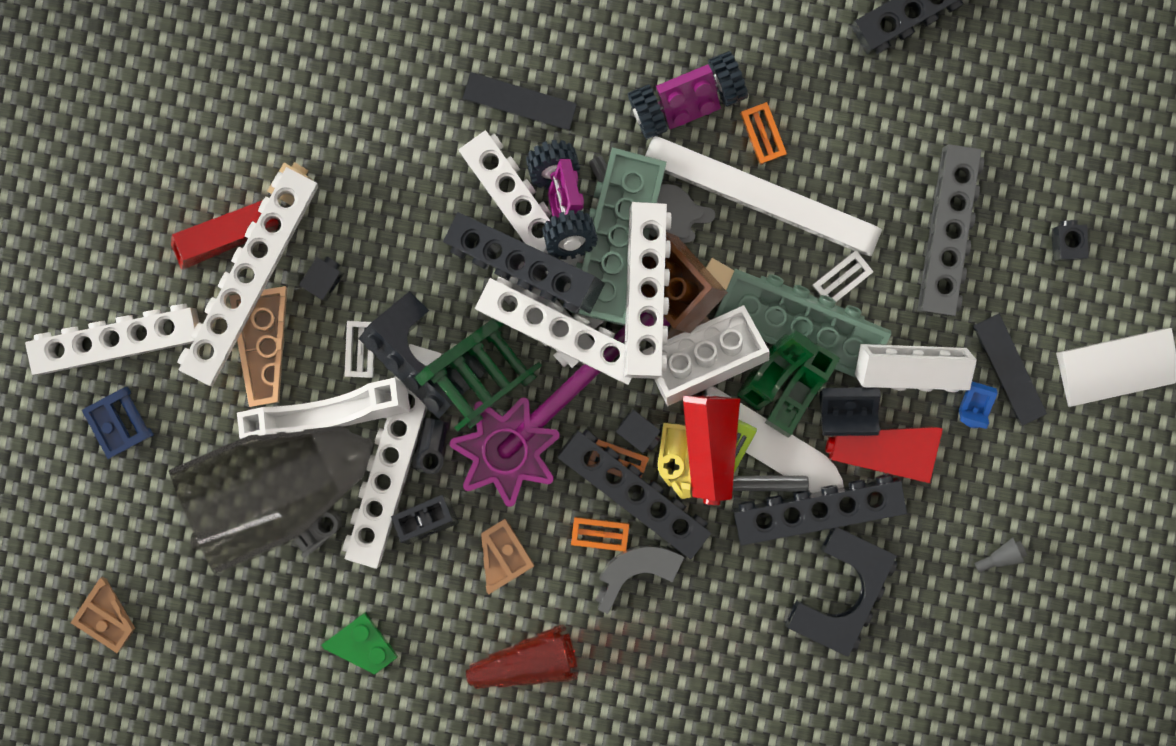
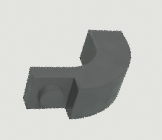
M653 544L638 545L626 549L625 552L622 551L611 559L599 576L600 580L608 583L607 587L602 585L595 601L599 602L598 610L609 614L623 583L636 574L651 573L673 583L684 555L668 547Z

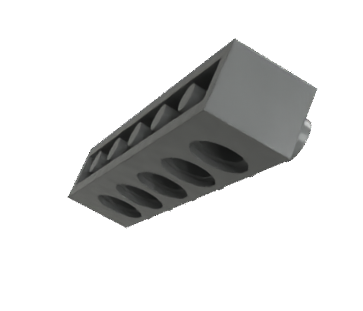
M951 144L942 148L917 312L951 317L956 316V311L959 312L961 309L962 295H959L960 285L965 283L967 268L963 267L965 256H969L971 249V240H968L969 229H973L975 223V213L972 212L973 202L978 200L980 185H976L977 176L982 173L984 158L981 157L982 149ZM956 170H962L966 174L964 184L956 181L954 176ZM952 197H957L961 200L962 208L960 211H955L951 208L950 200ZM948 224H952L957 228L958 234L955 239L949 238L946 234ZM944 252H949L953 256V264L950 267L945 266L942 262L941 257ZM940 279L946 280L949 284V290L946 294L940 293L937 289V283Z

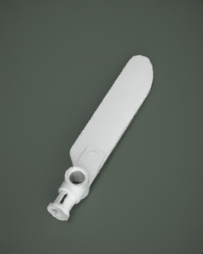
M714 386L705 389L703 395L730 397ZM740 403L739 420L757 428V432L746 453L784 476H808V490L811 493L821 492V487L837 485L838 488L844 487L843 480L836 466L827 456L794 435H791L789 438L765 424L766 418Z

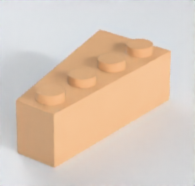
M286 286L265 289L262 292L237 340L249 407L279 403L287 302ZM229 295L231 308H237L241 303L240 295Z

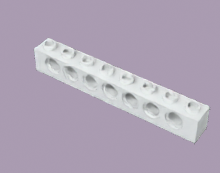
M485 130L458 149L460 154L523 242L548 254L544 237L536 238L532 234V229L539 223L545 225L546 221H550L549 217L552 216V213L544 202L538 204L532 196L536 191L527 179L522 182L516 172L520 168L511 156L507 159L500 151L504 146L495 134L489 136ZM489 156H495L499 159L498 166L493 170H488L484 167V161ZM504 179L514 180L515 188L513 191L505 193L500 190V183ZM521 201H527L532 205V209L527 215H519L516 212L517 204ZM578 254L575 259H571V256H568L567 260H561L576 267L577 262L582 263L584 258ZM570 283L565 285L564 292L570 289ZM576 314L590 321L588 327L593 329L605 322L604 320Z
M287 167L283 173L279 171L271 185L275 189L271 197H265L258 209V212L262 213L257 223L252 221L245 233V237L248 238L245 246L237 248L231 262L235 263L231 272H225L218 284V287L221 288L217 298L212 297L204 311L208 315L204 323L199 322L191 335V338L195 339L190 349L185 348L178 359L177 363L181 364L179 371L213 387L318 188L316 182ZM291 194L295 198L294 204L288 208L280 206L279 199L282 195ZM270 219H278L281 221V228L275 233H270L266 230V223ZM265 244L268 247L266 256L263 258L254 257L252 250L255 245ZM243 269H252L255 274L254 279L250 283L240 282V272ZM234 293L240 295V305L235 309L228 308L226 298ZM217 319H225L227 321L228 327L223 334H215L212 326ZM204 344H211L214 348V354L208 360H203L199 355V349Z
M409 344L412 354L426 366L443 355L436 351ZM408 390V393L415 398L414 407L408 413L385 417L387 420L384 429L379 428L375 439V444L379 445L376 456H370L367 465V471H370L368 482L363 481L358 496L363 498L360 509L355 508L350 524L354 525L352 535L346 536L342 551L346 552L344 559L376 569L382 561L393 524L391 516L396 514L421 432L423 419L427 412L425 404L410 390ZM397 420H401L407 425V432L404 436H398L393 431V425ZM389 447H393L399 452V458L395 463L389 462L385 457V451ZM380 474L389 476L391 485L388 489H382L378 486L377 478ZM371 501L381 503L383 507L381 515L376 516L370 512L369 504ZM363 528L373 530L375 538L372 542H366L362 539L361 531Z

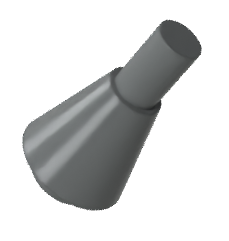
M1011 538L990 554L991 556L974 564L980 573L995 566L1002 567L1025 563L1023 557L1028 555L1021 540L1015 542Z

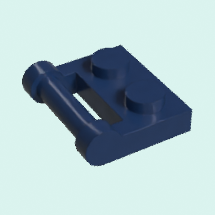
M128 386L82 409L107 459H111L154 436L151 428L147 429L130 397L132 393ZM118 401L121 402L137 432L132 437H130L113 405Z

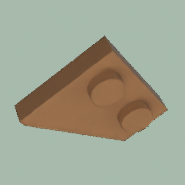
M506 518L481 533L486 591L488 594L535 566Z
M101 577L71 621V624L116 653L122 650L135 630L133 623L105 577Z

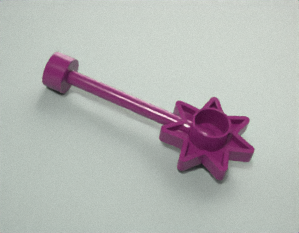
M650 313L640 314V321L643 325L648 327L654 325V317ZM663 316V326L669 327L671 324ZM625 326L615 334L613 339L624 343ZM608 347L604 350L603 357L607 362L611 363L620 352L615 347ZM583 364L531 415L530 402L525 397L520 398L504 416L491 407L481 413L483 419L476 424L477 432L459 436L450 441L452 449L473 460L463 488L466 491H472L494 482L505 505L512 507L516 503L523 480L551 484L554 476L540 454L559 438L560 433L556 429L543 427L582 391L600 371ZM482 401L475 403L474 410L483 404Z

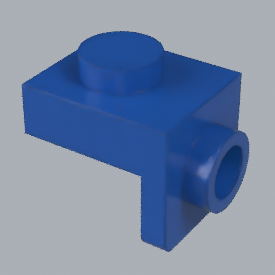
M972 382L970 390H966L959 407L960 421L971 428L981 427L987 429L989 426L988 416L998 394L997 388Z

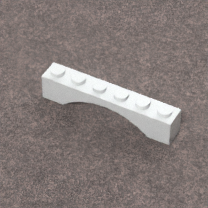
M391 378L366 384L355 391L326 400L288 406L261 407L238 412L239 437L241 441L256 446L410 412L406 386L398 379Z

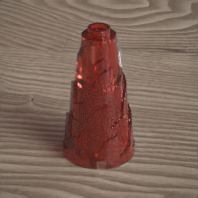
M564 625L554 626L552 629L537 634V636L522 640L512 647L489 654V657L471 663L470 669L466 670L468 684L470 686L474 685L475 689L577 680L578 672L571 673V668L577 667V661L569 633L561 634L567 628Z

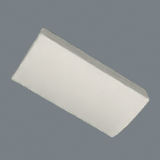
M743 305L697 326L691 333L683 332L668 339L667 343H662V354L667 355L666 372L661 373V377L654 380L664 401L669 406L683 400L684 396H692L769 361V349ZM653 346L643 350V354L651 355L653 353Z
M1172 328L1160 329L1056 353L1068 407L1176 383V349Z

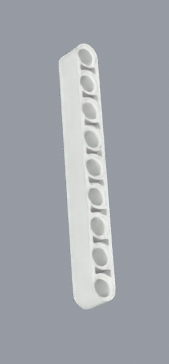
M655 136L652 138L645 155L666 161L664 173L853 251L857 250L858 253L872 256L882 232L881 228L660 137Z

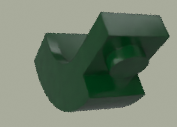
M797 330L790 336L785 334L769 349V361L754 367L737 395L756 410H761L773 401L786 379L799 366L815 355L818 346Z
M817 343L815 345L818 346L815 355L795 370L765 421V424L788 438L792 435L810 402L820 388L828 381L840 360L838 356Z

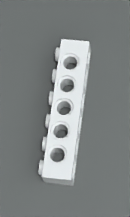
M632 202L629 208L624 377L658 379L661 377L662 372H666L667 355L662 354V343H667L668 327L663 326V315L668 314L669 299L664 297V286H669L670 271L665 269V258L670 257L671 248L670 241H666V230L671 228V213L667 212V204ZM652 228L655 230L657 239L653 241L647 240L643 236V229ZM645 256L654 258L656 268H645L642 264V258ZM644 284L651 285L655 289V296L652 298L645 297L641 293V286ZM650 313L654 317V325L649 327L643 325L640 321V314ZM641 341H648L652 344L653 353L651 355H644L640 352L639 343Z
M498 277L497 281L489 279L475 307L477 311L624 384H629L631 378L624 377L625 341L621 343L613 339L615 334L605 328L600 327L597 331L588 327L590 321L575 314L572 319L562 314L564 308L552 302H549L547 306L538 302L539 296L524 289L520 293L512 289L514 284L504 278ZM507 297H514L518 301L517 308L512 312L503 310L502 303ZM533 309L543 312L542 322L536 325L529 323L527 319L528 313ZM557 322H565L569 326V332L566 336L557 337L553 334V326ZM584 334L591 335L595 340L594 346L589 350H583L578 345V339ZM615 347L619 350L620 357L616 362L610 363L604 359L603 353L606 348Z
M187 304L171 306V312L160 313V309L143 312L144 317L133 319V315L115 318L116 323L106 325L105 321L88 324L89 329L79 331L78 327L62 329V334L57 336H51V332L34 335L33 341L25 342L32 375H44L192 344L195 339L191 338V335L199 323L197 309L188 308ZM168 320H171L175 326L173 333L167 335L163 329L164 323ZM143 325L147 330V336L144 340L140 341L137 338L136 331ZM114 331L120 337L119 343L116 346H112L109 341V337ZM86 337H89L92 341V348L88 352L84 351L82 347V342ZM59 343L63 344L65 352L60 358L55 353V348Z

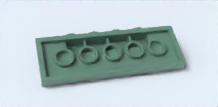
M612 147L603 182L597 181L593 198L598 199L596 209L590 208L589 212L598 241H596L597 245L592 247L593 250L591 252L585 251L583 263L577 262L576 268L594 275L603 281L605 285L591 313L580 310L578 314L625 326L629 208L632 202L657 203L666 161ZM650 228L643 229V236L647 240Z
M734 269L726 289L728 293L722 298L714 318H717L744 305L765 342L774 345L785 334L790 336L797 330L814 344L817 343L838 356L840 360L835 370L856 377L855 370L860 344L886 345L891 336V330L866 321L865 316L861 315L862 311L854 306L847 305L844 309L835 305L836 301L829 296L820 295V298L809 295V289L804 286L794 285L792 288L784 285V280L776 275L769 274L767 278L764 276L758 278L738 269Z

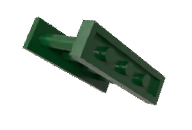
M495 319L490 320L427 365L414 377L421 386L430 380L434 384L437 382L465 417L454 427L457 432L466 425L470 429L483 419L481 413L520 383L523 387L527 386L537 378L534 372L542 366L540 362H537L527 369L501 337L502 332L499 329L505 324ZM485 340L489 344L492 342L519 377L510 383L484 351L482 342ZM467 353L471 357L473 355L501 389L493 397L464 362L466 360L464 355ZM449 366L452 370L456 369L482 401L483 404L476 410L471 408L446 376L447 371L445 369Z

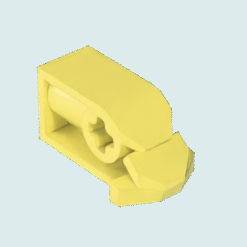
M663 423L658 471L667 485L673 487L681 499L692 497L686 425ZM675 459V464L680 465V468L672 473V469L667 467V464Z

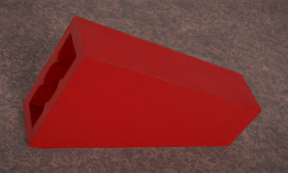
M262 201L172 234L171 247L181 270L246 243L248 238L245 237V233L252 221L257 223L262 214L258 212ZM270 219L266 223V230L268 232L277 230L279 220Z
M684 396L683 405L692 497L704 499V504L720 505L722 500H732L740 399L722 396Z
M938 427L880 429L878 436H829L825 453H829L828 459L930 483L943 429Z

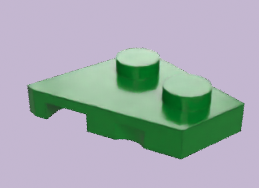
M366 612L321 645L323 649L374 675L398 657Z

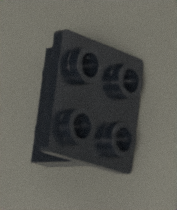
M823 388L819 392L823 435L878 436L880 433L878 418L881 397L880 388Z

